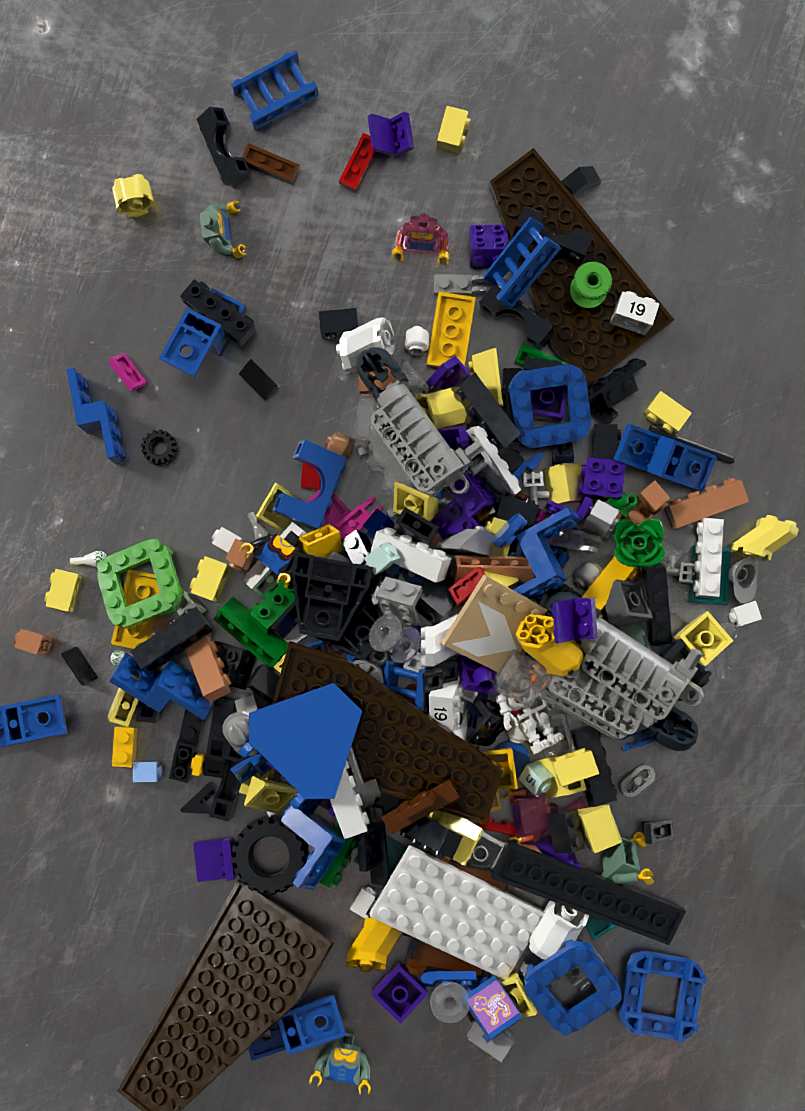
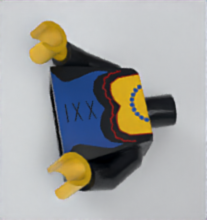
M290 531L284 539L277 533L274 535L269 534L251 543H244L239 551H248L244 556L245 558H248L254 552L253 556L278 575L277 583L285 581L284 587L287 588L290 580H292L291 570L295 552H299L293 545L300 537L293 531Z

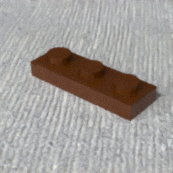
M249 143L242 156L245 158L247 165L292 184L300 169L299 164Z

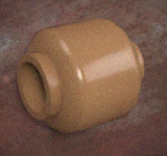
M335 432L333 436L329 435L325 442L328 450L349 458L354 447L352 438L340 432Z

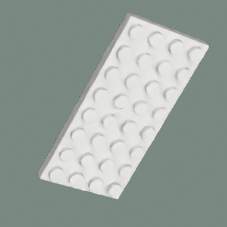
M409 845L369 914L370 917L502 979H506L527 947L530 935L542 918L544 910Z

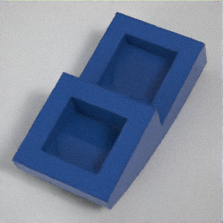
M539 453L529 458L512 475L519 479L525 469L530 473L533 472L544 454Z
M260 753L238 763L231 768V771L238 781L243 784L257 772L262 777L272 767L266 764L268 760Z

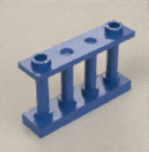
M296 50L285 53L282 58L244 78H238L231 84L233 94L236 96L241 93L252 114L249 115V119L254 130L319 96L316 83L314 81L307 83L296 65L299 62ZM290 67L301 86L300 89L294 92L290 91L280 74L281 71ZM271 76H274L284 94V97L279 100H274L264 83V80ZM256 84L268 103V106L263 109H258L247 90Z
M529 217L482 276L492 284L499 285L502 290L496 296L497 299L513 308L561 249L557 243L546 236L543 238L539 234L544 226ZM535 240L538 245L530 253L527 248ZM523 255L526 260L518 268L515 263ZM511 270L513 276L506 283L503 278Z
M399 658L386 661L384 685L401 696L415 699V706L429 715L430 692H423L422 674L430 668L419 669V672L400 668ZM403 676L417 680V691L398 687V677Z

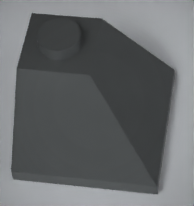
M618 579L613 582L605 606L607 618L611 625L624 627L653 619L641 583Z

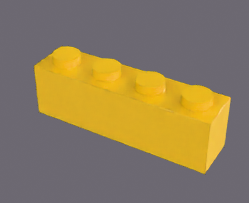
M614 556L581 598H595V606L601 611L600 617L603 619L602 615L606 611L605 606L613 582L617 579L633 581L639 573L638 568L623 565Z

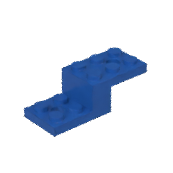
M75 368L66 369L77 426L86 433L102 429L107 458L114 464L123 463L122 457L125 455L123 447L119 445L118 439H121L119 428H116L115 425L117 420L115 409H112L111 405H108L104 400L91 403L90 397L86 395L85 389H88L86 378H83L82 374Z
M627 423L614 460L703 492L717 456ZM640 443L639 450L635 452L636 444ZM696 464V469L692 472V466Z
M125 653L109 680L110 683L157 712H160L167 702L172 700L204 720L214 702H209L203 696L194 674L171 660L165 664L159 673L154 671L147 675L140 669L134 657Z
M61 694L0 706V747L67 734ZM42 712L47 713L49 717L45 724L39 721V715Z
M334 994L300 1006L297 1003L268 1030L271 1033L269 1039H262L260 1037L248 1048L251 1061L284 1050L287 1051L288 1055L346 1036ZM318 1016H323L326 1019V1024L322 1027L317 1026L315 1023V1019Z

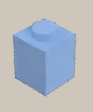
M160 761L133 762V782H158L160 777L163 776V766H160Z

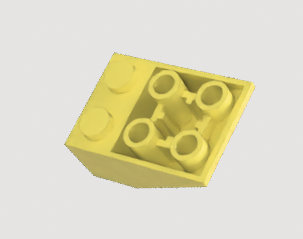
M440 810L430 813L428 818L463 836L453 859L465 866L484 830L470 820Z

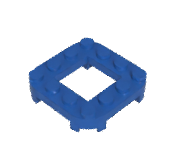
M562 364L533 370H522L512 378L510 385H508V392L510 394L513 424L520 433L516 438L524 446L537 448L575 442L589 434L591 416L587 381L580 368L570 364ZM566 385L570 421L534 427L530 390Z
M572 939L566 941V947L535 967L533 964L529 965L524 977L525 991L529 999L549 1024L565 1036L580 1030L614 1008L622 1000L621 989L616 975L610 972L588 941L586 943L581 941L573 942ZM579 965L598 991L568 1010L567 1007H563L547 985Z
M640 951L631 954L626 965L621 994L622 1000L619 1006L620 1022L632 1033L639 1036L642 1034L685 1042V1039L689 1038L695 1031H698L700 1025L697 1023L702 985L706 984V976L698 963L685 957L650 951ZM652 973L681 978L675 1017L641 1012L647 974Z

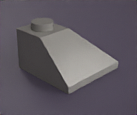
M475 526V529H466L437 543L436 548L463 555L490 556L494 533L486 531V527Z

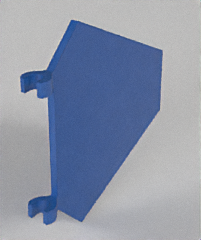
M332 683L250 712L249 742L238 752L246 758L256 748L299 792V795L289 803L294 809H298L306 799H335L363 711L340 688Z

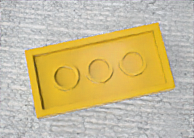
M446 292L438 293L427 366L439 368L444 362L454 356L465 366L476 297Z
M131 569L127 571L123 589L127 606L160 593L155 574ZM155 618L136 625V629L133 630L115 625L111 644L134 649L139 643L145 642L151 637Z

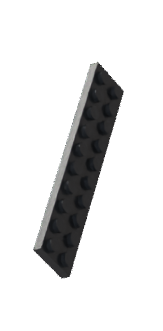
M509 840L506 841L491 873L492 879L670 945L686 913L685 908L629 886L615 884L613 880Z

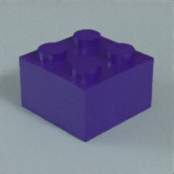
M566 385L530 390L533 418L561 423L564 418L567 397Z
M400 961L372 989V996L400 1024L428 995V988L413 974L407 972L405 966Z

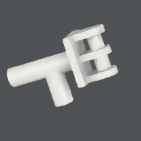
M523 472V486L530 487V499L534 500L535 504L538 505V499L549 498V491H537V486H544L543 472H531V474Z
M668 556L667 575L679 576V583L693 584L692 575H695V572H693L695 564L681 562L680 569L675 568L676 557Z

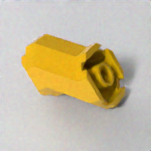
M542 615L526 616L521 621L516 632L517 640L524 651L542 664L548 674L564 677L568 675V671L578 670L584 656L575 640L555 643L553 634L554 619L552 617Z
M372 917L365 918L363 929L347 952L346 967L360 968V972L370 973L372 969L385 971L386 959L403 935V932Z

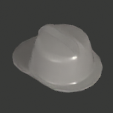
M747 557L741 561L735 560L728 571L729 581L734 585V595L741 603L750 602L756 594L758 564L754 558Z
M244 713L229 715L223 724L224 736L236 752L249 742V716ZM254 748L248 756H252L259 751Z

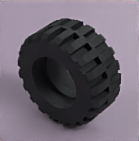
M277 816L261 817L248 824L237 836L232 849V863L235 866V874H238L240 877L239 881L242 884L245 883L249 890H256L258 894L262 895L265 893L276 895L278 892L283 893L288 888L293 887V881L296 879L295 875L299 869L304 867L309 855L307 842L281 822L282 818H277ZM268 836L281 839L289 851L287 865L281 871L273 874H268L258 869L252 859V851L255 844L260 839Z

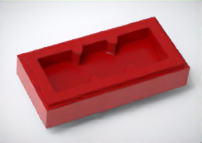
M477 567L448 588L457 605H462L469 599L482 576L486 575L482 567Z

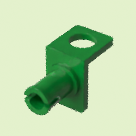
M623 491L620 499L608 498L607 503L619 510V513L622 515L620 519L627 518L633 507L637 504V496H634L633 493L627 495Z

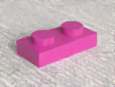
M125 353L114 356L108 361L130 392L144 387L147 383Z

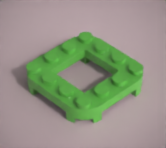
M149 539L106 557L97 565V578L107 615L113 624L121 628L133 630L136 629V625L168 612L173 614L177 611L176 608L179 606L182 597H184V589L180 587L172 560L173 552L159 540ZM151 561L160 593L127 606L119 578L122 576L121 573Z

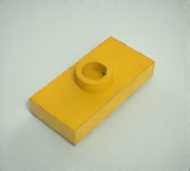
M199 753L193 757L191 763L192 775L200 776L203 774L206 754Z

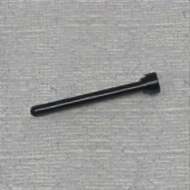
M652 423L648 431L716 455L719 460L730 464L735 462V458L731 455L662 431L663 429L660 428V425Z

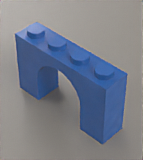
M304 439L299 441L293 459L311 466L318 472L321 479L320 492L310 502L301 501L285 493L278 494L272 512L311 529H319L325 521V511L329 509L332 503V493L336 491L339 485L338 477L346 467V463H344L346 457Z

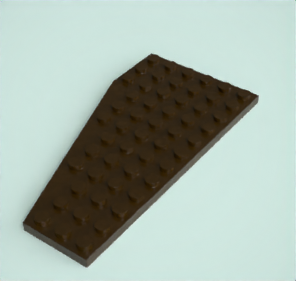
M534 148L490 180L489 184L510 240L517 234L514 232L524 205L541 212L545 228L555 235H567L576 228L594 235L583 262L580 260L574 261L564 253H557L529 287L539 317L542 319L546 318L553 324L554 334L548 340L551 348L563 362L582 370L586 377L587 386H591L674 321V318ZM533 241L527 249L530 253L537 247V244ZM523 255L518 259L520 266L526 260ZM588 262L603 264L608 268L612 276V285L605 300L594 308L580 307L573 301L570 295V285L577 269ZM630 291L637 294L638 297L652 298L656 303H659L653 325L646 335L609 324L616 302L622 292Z
M292 641L289 642L272 705L334 683L363 711L352 743L363 782L376 778L380 792L411 801L419 793L427 792L450 779L459 794V798L438 810L484 825L487 824L503 772L502 766L349 659ZM350 764L347 769L349 776L353 775Z
M238 879L117 1091L141 1111H182L304 998L334 942L267 896L258 894L256 890H249L248 886L245 883L242 884Z

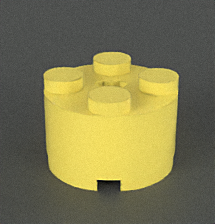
M136 174L133 177L118 178L114 181L112 191L117 212L123 216L122 213H126L128 217H138L147 214L150 207L154 208L150 183L144 179L143 175Z

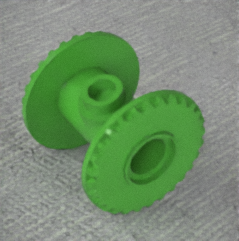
M588 262L581 265L577 269L570 285V295L573 301L583 308L599 306L605 300L612 285L610 271L606 266L598 262Z

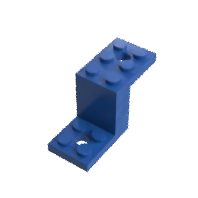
M211 288L210 291L213 294L215 292L220 294L224 298L225 303L228 305L231 303L236 306L242 315L246 307L245 304ZM186 308L159 359L195 378L209 351L220 355L229 337L226 336L222 325ZM190 347L191 353L188 356H183L181 354L182 348Z
M567 507L516 535L536 578L515 588L514 591L529 599L534 597L537 599L546 594L545 591L561 587L563 585L562 582L567 580L547 539L559 536V532L564 529L574 528L577 525L576 523L581 521L576 512Z
M306 799L298 809L289 806L284 811L283 818L281 819V822L315 848V851L308 855L306 864L298 870L295 875L296 879L293 881L296 887L314 890L348 841L313 813L322 799Z

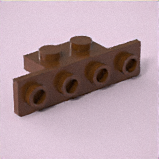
M449 779L427 792L419 793L413 800L401 803L398 808L383 815L381 818L390 833L393 834L458 799L459 794Z

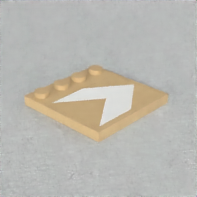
M483 575L441 643L505 676L523 649L516 637L521 621L528 615L544 616L547 609L492 578Z

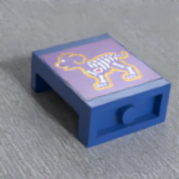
M495 975L490 979L488 976L484 977L478 982L479 986L475 989L470 987L465 990L460 1000L461 1004L465 1003L484 1032L482 1037L486 1043L496 1038L523 1017Z

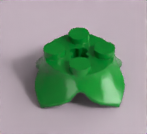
M647 519L640 524H636L632 520L618 521L614 528V539L617 545L614 554L617 561L623 565L637 568L653 566L663 561L665 548L662 546L664 528L661 520ZM636 544H643L642 548H637Z

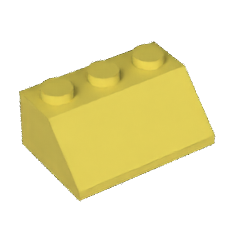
M496 348L472 355L471 361L468 362L469 372H476L502 408L503 400Z

